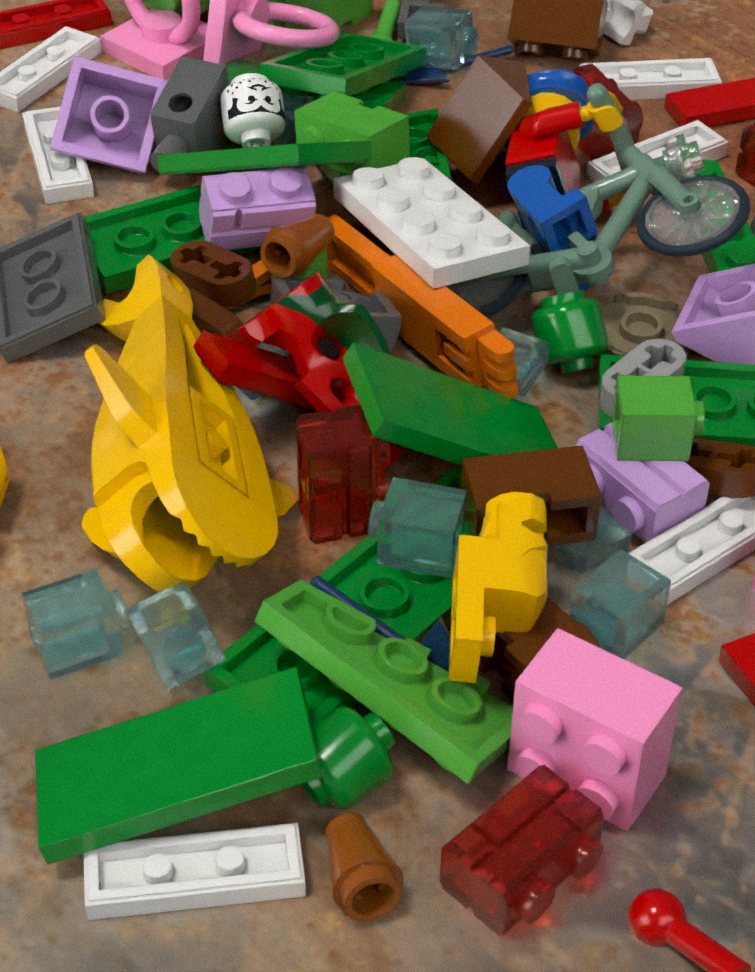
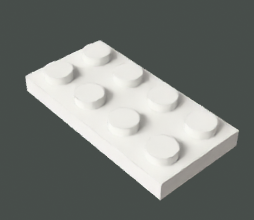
M409 157L402 159L399 164L382 168L363 167L355 170L353 174L333 178V197L433 289L529 265L530 245L424 158Z

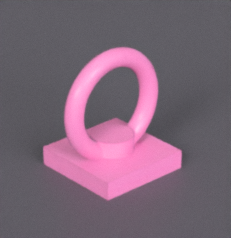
M124 0L133 19L100 36L103 53L148 75L169 80L182 56L203 60L207 23L200 20V0H181L182 19L174 11L148 10L143 0Z
M210 0L203 61L223 65L229 61L261 50L262 42L289 48H322L333 44L338 39L340 30L337 23L327 15L300 6L273 3L268 0ZM267 22L293 23L311 28L312 30L283 28L267 24Z

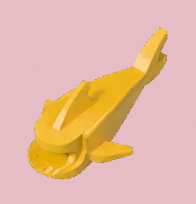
M147 255L137 265L134 285L129 295L121 302L108 299L103 300L106 320L98 324L118 339L126 342L118 362L97 344L92 345L85 351V358L103 395V401L94 427L91 449L92 490L96 507H91L86 511L81 525L91 542L111 556L121 559L141 581L162 594L177 597L185 594L206 577L220 556H223L224 563L235 562L236 568L244 565L250 567L266 555L275 545L278 536V519L285 515L297 502L298 496L288 485L269 478L255 430L233 386L218 382L195 353L193 345L201 333L192 320L193 302L189 289L179 277L155 258Z

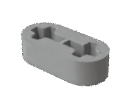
M656 338L640 343L610 367L602 376L599 405L602 411L612 417L617 375L683 376L686 363V353L683 348L667 339Z

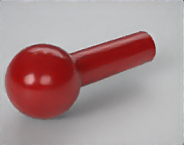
M652 888L639 893L631 902L627 916L628 925L633 935L641 942L656 947L670 945L707 972H751L750 964L686 921L684 906L673 893L660 888Z

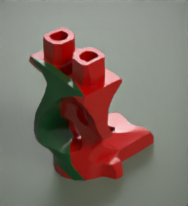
M319 272L310 276L226 336V338L255 347L265 343L284 348L292 355L295 360L297 373L301 376L293 386L313 405L326 423L332 441L333 457L336 460L355 452L372 474H376L391 466L404 455L399 445L372 436L342 359L353 342L391 356L394 355L391 353L383 333L365 306L341 299L332 292ZM319 338H329L339 347L340 356L336 360L330 359L320 352L317 346Z

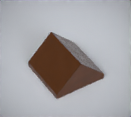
M478 55L426 135L469 180L476 184L480 182L532 104L525 65L515 60Z

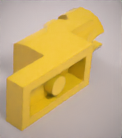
M509 492L490 499L486 503L485 517H483L480 535H459L452 577L448 681L476 683L480 656H493L496 632L530 631L546 603L548 595V544L544 539V532H547V509L544 500L532 493Z

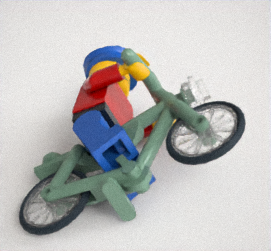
M551 69L537 71L527 75L532 104L511 134L505 162L507 188L516 204L518 218L510 210L503 211L496 217L530 245L532 255H529V265L447 285L446 287L487 318L507 307L517 295L556 289L557 295L580 290L585 291L590 287H599L604 285L608 281V277L612 275L615 266L612 253L633 220H637V233L641 241L650 250L674 257L693 256L720 247L740 232L748 220L750 198L744 188L735 181L718 176H695L696 173L705 171L697 141L686 143L684 134L676 136L677 141L664 145L666 150L662 151L663 156L653 159L648 154L642 153L634 145L630 128L621 114L623 107L616 96L607 91L606 87L602 84L595 83L589 87L582 77L569 70ZM594 119L601 131L609 133L621 171L581 188L580 167L575 150L579 141L588 135ZM651 193L652 197L647 201V203L643 207L644 202ZM618 205L597 236L598 230L595 220L601 214L612 212V206Z

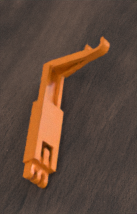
M334 214L327 217L335 230L333 241L325 248L327 250V276H329L328 271H334L363 295L371 297L372 292L381 291L388 296L402 316L398 336L446 375L482 388L487 387L490 391L502 394L509 399L518 395V380L515 378L517 376L516 362L513 360L515 358L514 344L495 329V324L446 286L433 289L396 254L393 256L388 255L338 215ZM262 259L252 265L257 291L250 300L271 293V272L265 267ZM242 304L235 305V306H222V307H224V308L227 309V310H231V309H233V308H235V307H237V306H240V305H242Z

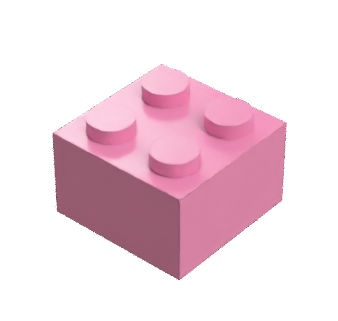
M557 628L515 682L507 770L519 775L527 784L536 788H544L579 806L589 816L599 820H606L629 831L666 776L683 687Z

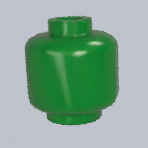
M584 290L541 299L542 308L536 310L531 316V325L540 361L548 365L559 363L561 374L594 367L592 356L603 353L608 347V337L600 303L596 299L585 298Z
M341 705L312 725L324 777L302 783L301 785L319 807L323 808L330 803L340 810L349 809L388 781L392 776L394 769L388 750L395 746L396 742L385 723L373 711L362 717L354 709Z

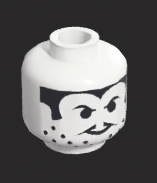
M257 73L239 75L233 78L230 85L221 93L220 105L223 131L232 142L242 144L243 148L270 146L271 141L277 139L284 132L286 121L282 91L277 84L269 81L266 76Z

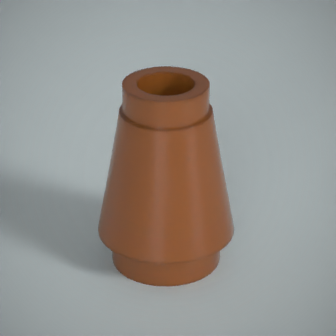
M315 214L311 217L271 229L266 234L260 249L265 267L273 275L280 278H293L302 275L327 245L333 241L335 236L334 226L326 216Z
M351 812L338 815L329 822L325 830L333 899L339 908L346 911L355 920L372 921L382 918L393 911L400 902L403 873L367 825L362 815Z

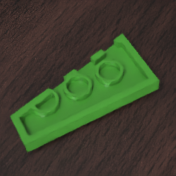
M301 579L262 602L254 622L273 635L283 647L294 651L327 676L333 685L348 692L377 714L388 727L399 731L432 756L442 768L454 773L467 784L509 749L513 706L487 693L491 684L490 681L477 675L476 683L448 681L449 672L428 661L427 657L431 649L408 637L406 640L385 638L374 632L376 628L375 619Z

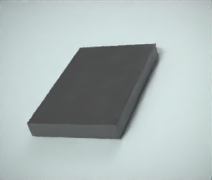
M81 212L75 213L0 248V353L7 363L106 320L90 228Z

